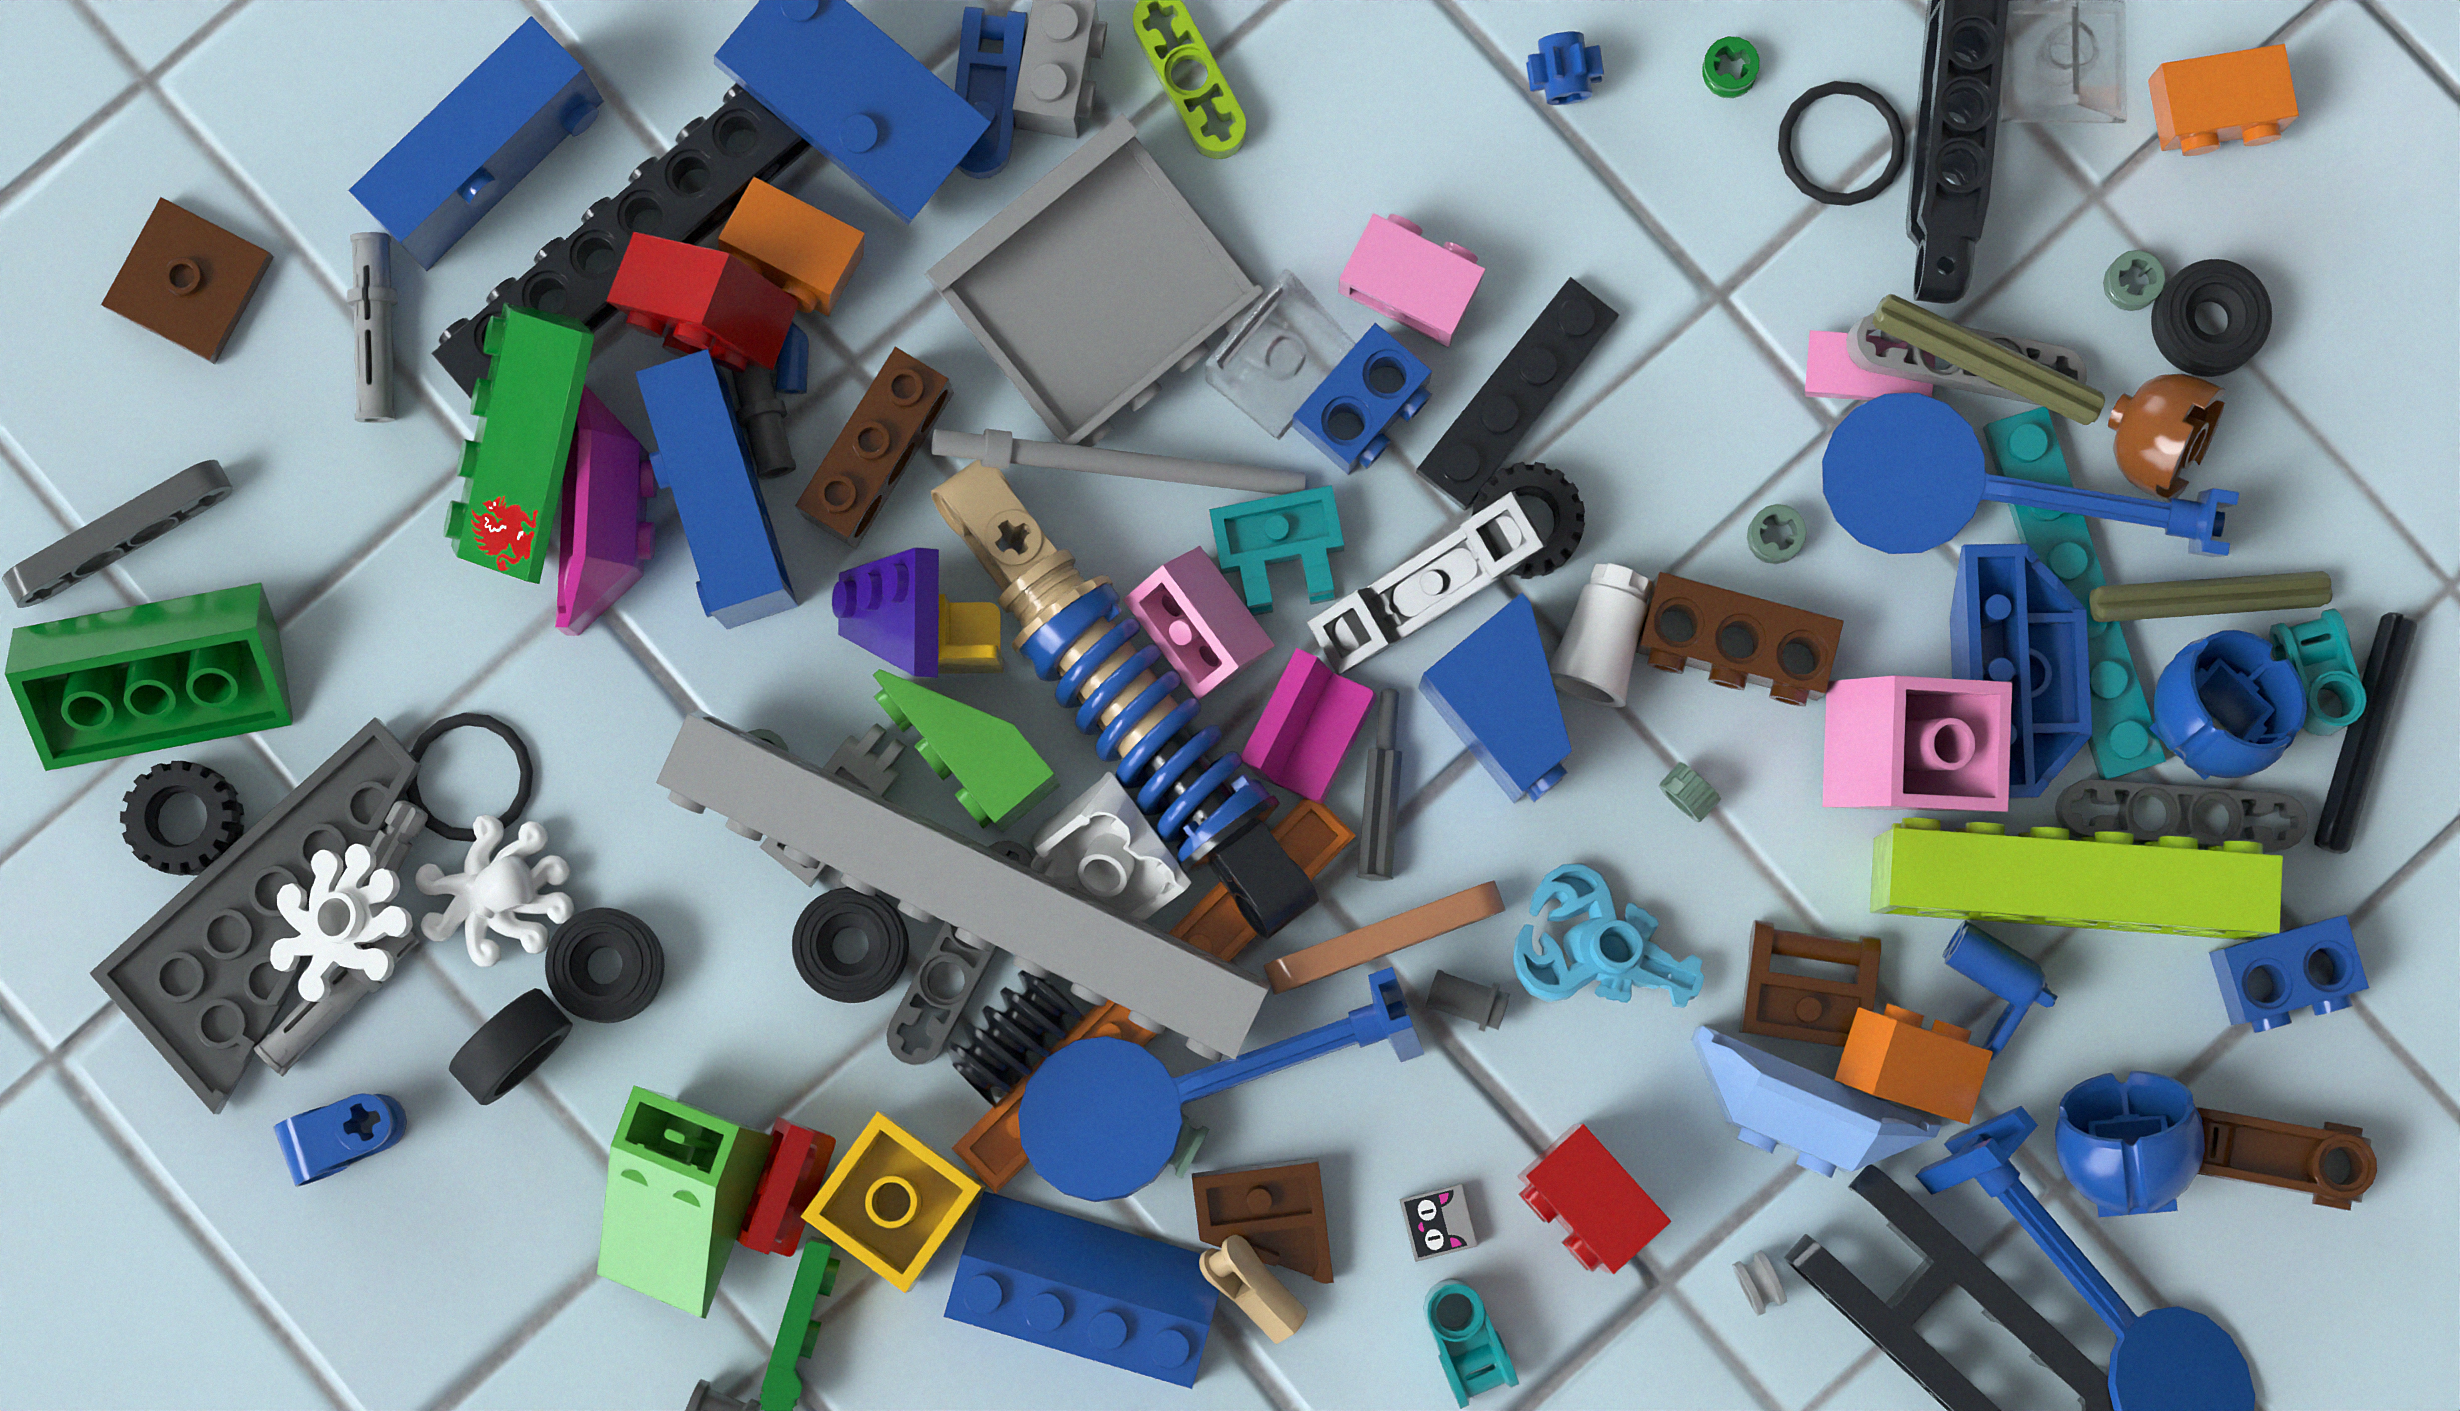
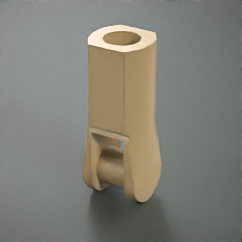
M1232 1235L1224 1240L1221 1250L1211 1248L1201 1254L1199 1265L1206 1280L1231 1300L1235 1301L1275 1344L1294 1335L1303 1325L1308 1314L1306 1307L1265 1267L1243 1237Z

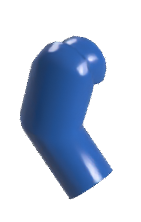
M793 321L777 358L776 392L797 395L807 393L809 341L806 333Z

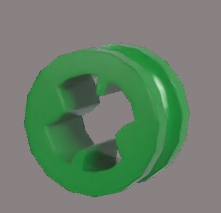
M1731 36L1718 39L1709 47L1704 58L1702 77L1705 85L1712 93L1722 98L1742 96L1752 88L1757 78L1760 58L1756 49L1747 40ZM1726 54L1731 61H1737L1741 58L1745 62L1740 73L1742 78L1736 80L1730 73L1720 76L1716 72L1721 63V58L1719 57Z

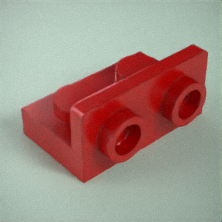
M777 1116L770 1134L774 1136V1140L736 1240L747 1248L767 1255L772 1251L786 1257H791L795 1254L807 1222L801 1216L818 1193L834 1151L836 1139L831 1135Z

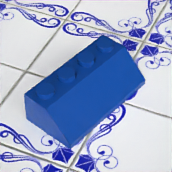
M984 1191L961 1254L943 1317L1192 1389L1220 1290L1209 1283L1203 1276L1199 1265L1201 1253Z

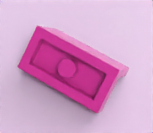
M1296 648L1241 754L1242 763L1263 780L1317 804L1323 803L1376 702L1377 695L1370 688L1333 673L1317 656Z

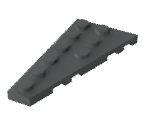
M376 717L89 973L213 1114H221L256 1053L254 1048L265 1038L311 956H300L295 970L289 972L275 969L270 961L271 948L276 941L283 938H296L301 935L284 918L277 906V895L281 888L291 883L301 886L307 892L308 899L304 909L309 911L310 892L316 878L311 866L314 854L320 850H330L338 854L343 860L342 876L348 868L345 861V853L348 848L354 844L371 846L378 831L387 827L388 824L385 822V819L394 803L402 801L422 766L385 724Z

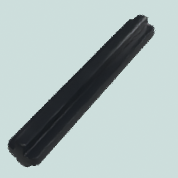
M2388 612L2380 618L2361 681L2366 693L2367 702L2365 709L2355 722L2348 725L2314 837V844L2325 851L2336 854L2347 853L2351 849L2417 630V621L2400 613Z

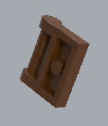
M1754 920L1749 941V959L1739 1033L1845 1048L1858 1007L1874 1011L1881 956V938L1861 935L1859 941L1774 929L1773 922ZM1771 954L1855 966L1854 984L1769 972Z

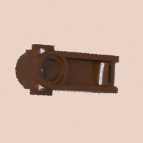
M2196 1107L2202 1118L2205 1139L2203 1161L2197 1173L2199 1175L2313 1195L2312 1204L2351 1211L2352 1202L2362 1203L2363 1193L2374 1182L2377 1174V1159L2370 1147L2371 1139L2362 1137L2363 1128L2324 1122L2323 1129ZM2335 1148L2342 1150L2350 1161L2349 1175L2339 1184L2330 1180L2324 1170L2326 1156Z

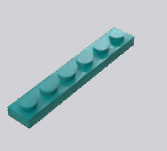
M2043 406L1997 420L1983 427L1998 476L2074 488L2046 407ZM2008 503L2021 544H2028L2039 556L2038 559L2062 581L2087 611L2092 736L2089 738L2088 744L2100 780H2111L2166 762L2159 738L2149 729L2153 724V720L2120 622H2097L2091 616L2090 592L2100 586H2107L2084 516Z

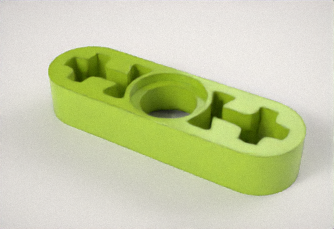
M1139 0L1132 16L1135 37L1194 146L1201 154L1212 159H1225L1233 156L1241 149L1246 138L1245 115L1184 3L1181 0ZM1157 9L1164 17L1172 14L1176 16L1171 20V31L1178 47L1172 49L1164 59H1160L1158 54L1168 52L1167 42L1162 33L1157 28L1149 31L1145 29L1151 24L1149 13ZM1186 39H1190L1192 44L1181 45ZM1185 60H1195L1201 63L1208 74L1205 83L1193 91L1180 89L1171 78L1175 66ZM1216 91L1219 92L1221 97L1211 98V106L1217 118L1221 122L1230 119L1234 122L1229 127V139L1223 142L1216 135L1208 137L1203 135L1208 130V120L1200 104L1207 101ZM1190 106H1197L1193 112H1189L1187 109Z

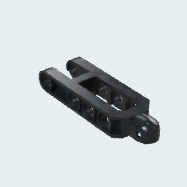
M1927 0L1906 213L1907 237L1917 246L1913 283L1914 301L1940 304L1956 303L1964 297L1970 287L1975 245L1981 238L1990 200L2009 0ZM1945 177L1952 180L1955 184L1950 183Z
M1873 1164L1866 1166L1851 1182L1848 1189L1859 1194L1889 1221L1886 1226L1924 1260L1889 1300L1884 1303L1832 1254L1807 1234H1804L1784 1257L1785 1261L1947 1411H2001L1911 1328L1952 1281L1964 1289L1984 1308L1981 1313L1987 1319L2000 1324L2020 1340L2032 1352L2029 1357L2035 1363L2048 1368L2068 1384L2080 1396L2077 1401L2081 1404L2082 1411H2114L2108 1388V1376L1897 1183Z

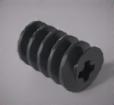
M1024 970L1018 973V977L1025 990L1023 994L1007 987L1000 991V995L1007 1008L1005 1012L986 1005L981 1010L989 1026L987 1030H983L970 1023L963 1028L971 1044L968 1049L952 1041L945 1046L952 1060V1066L994 1108L997 1107V1103L990 1090L992 1086L1009 1094L1016 1088L1008 1072L1010 1068L1025 1075H1029L1034 1070L1026 1054L1028 1050L1047 1057L1052 1052L1044 1035L1046 1032L1065 1039L1070 1034L1062 1017L1064 1014L1080 1021L1085 1019L1079 1010L1048 979L1034 976Z

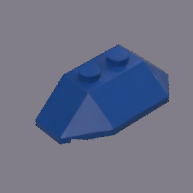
M1964 544L1961 546L1950 612L1952 679L2012 682L2009 799L2038 798L2050 785L2049 783L2092 736L2087 611L2062 581L2038 559L2039 556L2028 544Z

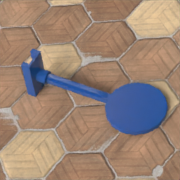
M1920 393L1884 394L1855 407L1833 431L1822 459L1823 494L1835 521L1860 544L1887 554L1923 553L1952 540L1974 517L1979 502L1981 500H1990L2164 528L2165 535L2189 539V554L2208 557L2228 556L2230 543L2211 540L2212 536H2222L2225 523V512L2216 511V508L2237 505L2239 492L2212 488L2198 492L2196 501L2172 497L2170 503L1990 475L1985 471L1984 453L1972 426L1949 404Z
M1393 967L1368 975L1373 1003L1348 1012V1018L1239 1055L1236 1059L1231 1058L1176 1078L1171 1077L1165 1065L1139 1044L1109 1036L1077 1040L1048 1056L1027 1082L1018 1112L1021 1146L1036 1173L1064 1195L1091 1202L1127 1198L1153 1183L1175 1156L1184 1125L1182 1107L1187 1103L1358 1043L1360 1048L1388 1039L1401 1063L1424 1055V1051L1410 1015L1406 1014L1405 1009L1408 1008Z
M2022 1106L1951 1136L1944 1145L1952 1155L1923 1167L1915 1175L1931 1195L1975 1178L1991 1198L1997 1197L2114 1332L2117 1342L2110 1353L2108 1388L2114 1411H2254L2255 1392L2248 1364L2226 1331L2208 1316L2180 1306L2153 1309L2144 1312L2138 1317L2020 1181L2019 1176L2021 1173L2010 1162L2009 1158L2038 1126Z

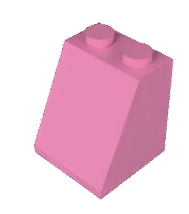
M1896 675L1829 681L1826 690L1822 807L1874 810L2008 812L2012 682Z

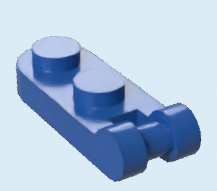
M965 6L954 91L992 122L987 131L957 166L966 176L976 179L991 178L1001 173L1009 163L1015 129V118L1012 109L1027 34L1026 12L1008 11L1007 17L985 15L984 8ZM982 40L1004 41L1002 54L980 52Z

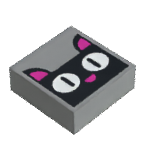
M1462 1184L1399 1199L1415 1262L1477 1247Z

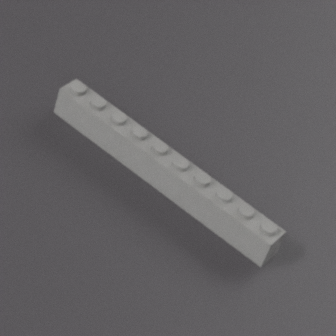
M701 710L687 714L656 781L657 784L671 790L668 799L676 805L698 814H703L706 807L728 817L725 826L731 831L754 841H760L764 834L786 845L783 854L793 861L814 869L818 868L820 862L843 872L840 881L846 886L869 896H875L879 889L901 900L897 908L910 917L929 924L933 923L935 917L940 918L958 927L955 936L963 942L984 951H990L993 944L1016 955L1012 963L1018 968L1044 979H1047L1049 973L1053 972L1073 982L1070 991L1078 997L1099 1006H1105L1108 999L1131 1010L1128 1019L1135 1024L1158 1034H1162L1165 1027H1168L1189 1037L1186 1046L1190 1050L1214 1061L1220 1062L1223 1054L1236 1059L1272 983Z

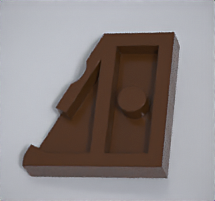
M1318 1157L1192 1173L1200 1241L1222 1248L1226 1238L1238 1235L1247 1240L1262 1263L1274 1267L1277 1265L1311 1276L1314 1281L1323 1284L1334 1283Z

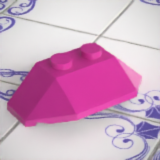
M585 383L564 471L555 627L569 636H579L644 576V559L654 558L656 544L654 522H646L647 497L656 498L658 491V482L649 460V452Z

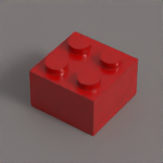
M633 232L606 302L628 315L625 324L630 328L651 337H663L662 348L676 356L684 357L708 349L718 365L741 373L745 371L747 364L773 370L799 304L797 299L730 253Z
M1584 1124L1572 1125L1517 1175L1526 1185L1518 1194L1542 1222L1546 1221L1549 1224L1555 1218L1570 1235L1561 1243L1584 1269L1590 1270L1592 1273L1599 1267L1604 1272L1615 1274L1672 1222Z

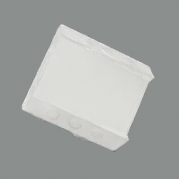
M1109 771L1101 780L1056 815L1050 816L1031 838L1032 844L1037 851L1031 862V868L1142 921H1145L1184 892L1192 883L1119 781Z

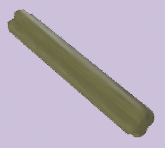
M1888 294L1886 297H1883L1876 308L1872 323L1879 330L2082 425H2089L2095 422L2101 414L2105 403V396L2101 391L1894 294Z
M2324 571L2100 586L2090 592L2089 604L2091 616L2095 621L2112 622L2314 608L2330 603L2333 592L2330 576Z

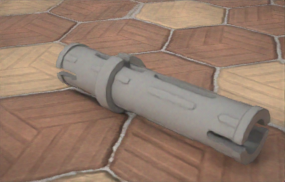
M381 232L355 233L350 235L353 258V288L347 290V303L354 306L355 421L362 423L393 422L396 420V413H394L392 306L398 304V293L396 289L391 288V235L389 236V234Z
M411 930L409 934L402 938L386 935L373 943H365L360 946L363 950L380 948L388 951L393 957L395 965L421 940ZM339 965L327 978L331 989L329 997L323 1002H313L304 999L272 1033L254 1048L255 1052L267 1065L283 1077L299 1061V1058L314 1046L357 1001L369 991L374 994L383 985L382 982L371 980L365 973V970Z

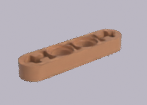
M1490 881L1286 955L1263 966L1268 980L1272 982L1273 994L1277 995L1506 911L1496 882Z

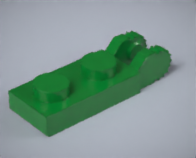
M814 1236L807 1238L760 1390L762 1392L759 1394L761 1399L759 1403L762 1405L761 1410L793 1411L794 1406H797L796 1402L802 1390L803 1380L796 1368L798 1356L811 1359L822 1324L820 1321L810 1319L817 1294L830 1297L841 1260L829 1257L833 1243L831 1241Z

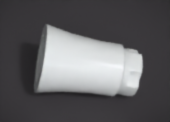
M1612 563L1595 564L1590 582L1583 586L1570 623L1559 647L1548 664L1555 689L1569 696L1601 706L1617 708L1626 705L1631 668L1640 632L1649 609L1646 601L1653 584L1649 578L1620 565Z

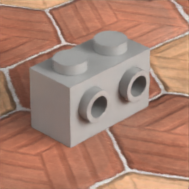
M1033 0L1012 109L1017 129L1077 139L1081 117L1091 118L1096 95V81L1088 80L1092 58L1102 59L1108 25L1105 21H1099L1096 0Z

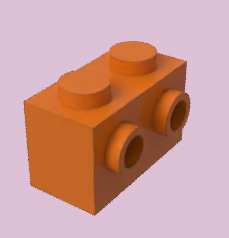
M2285 44L2161 63L2148 79L2161 151L2181 148L2183 156H2197L2219 149L2220 142L2242 138L2244 146L2268 144L2279 140L2282 137L2281 132H2284L2299 116Z
M753 177L718 237V251L730 253L799 301L797 310L811 313L814 309L829 317L863 257L865 233Z
M1888 1003L1883 1015L1858 1007L1834 1080L1866 1093L1969 1125L1993 1052L1969 1044L1972 1033L1970 1030L1935 1019L1930 1031L1921 1028L1924 1015Z

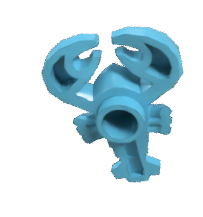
M1562 864L1545 875L1532 895L1529 913L1532 916H1538L1547 902L1557 898L1561 901V906L1549 912L1547 921L1560 922L1587 911L1589 920L1572 927L1562 937L1564 950L1572 963L1568 968L1562 950L1549 934L1543 932L1538 941L1542 947V955H1537L1532 945L1534 926L1529 924L1523 926L1515 938L1513 964L1517 979L1529 994L1546 1002L1567 1000L1578 990L1596 980L1601 981L1594 992L1599 998L1606 997L1607 1000H1619L1624 1003H1628L1631 1000L1632 985L1639 988L1668 989L1673 1007L1684 1008L1689 1000H1693L1698 996L1705 978L1700 971L1703 961L1692 954L1679 963L1672 958L1671 954L1661 950L1657 944L1650 942V938L1658 927V919L1653 915H1649L1643 908H1638L1635 903L1627 904L1624 921L1617 920L1612 890L1601 873L1583 864Z

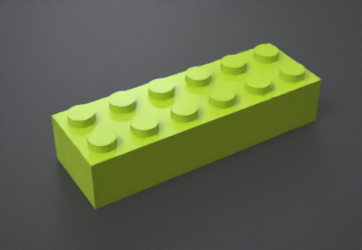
M1902 818V823H1893L1890 830L1878 835L1873 841L1870 913L2247 941L2280 933L2283 856L2262 854L2263 844L2258 842L2224 841L2223 846H2209L2208 850H2198L2197 838L2161 836L2159 841L2145 842L2143 846L2133 845L2134 834L2124 832H2095L2094 837H2082L2081 841L2069 840V829L2055 827H2031L2030 832L2018 833V836H2005V825L1986 822L1966 823V828H1955V832L1940 831L1941 820L1930 818Z

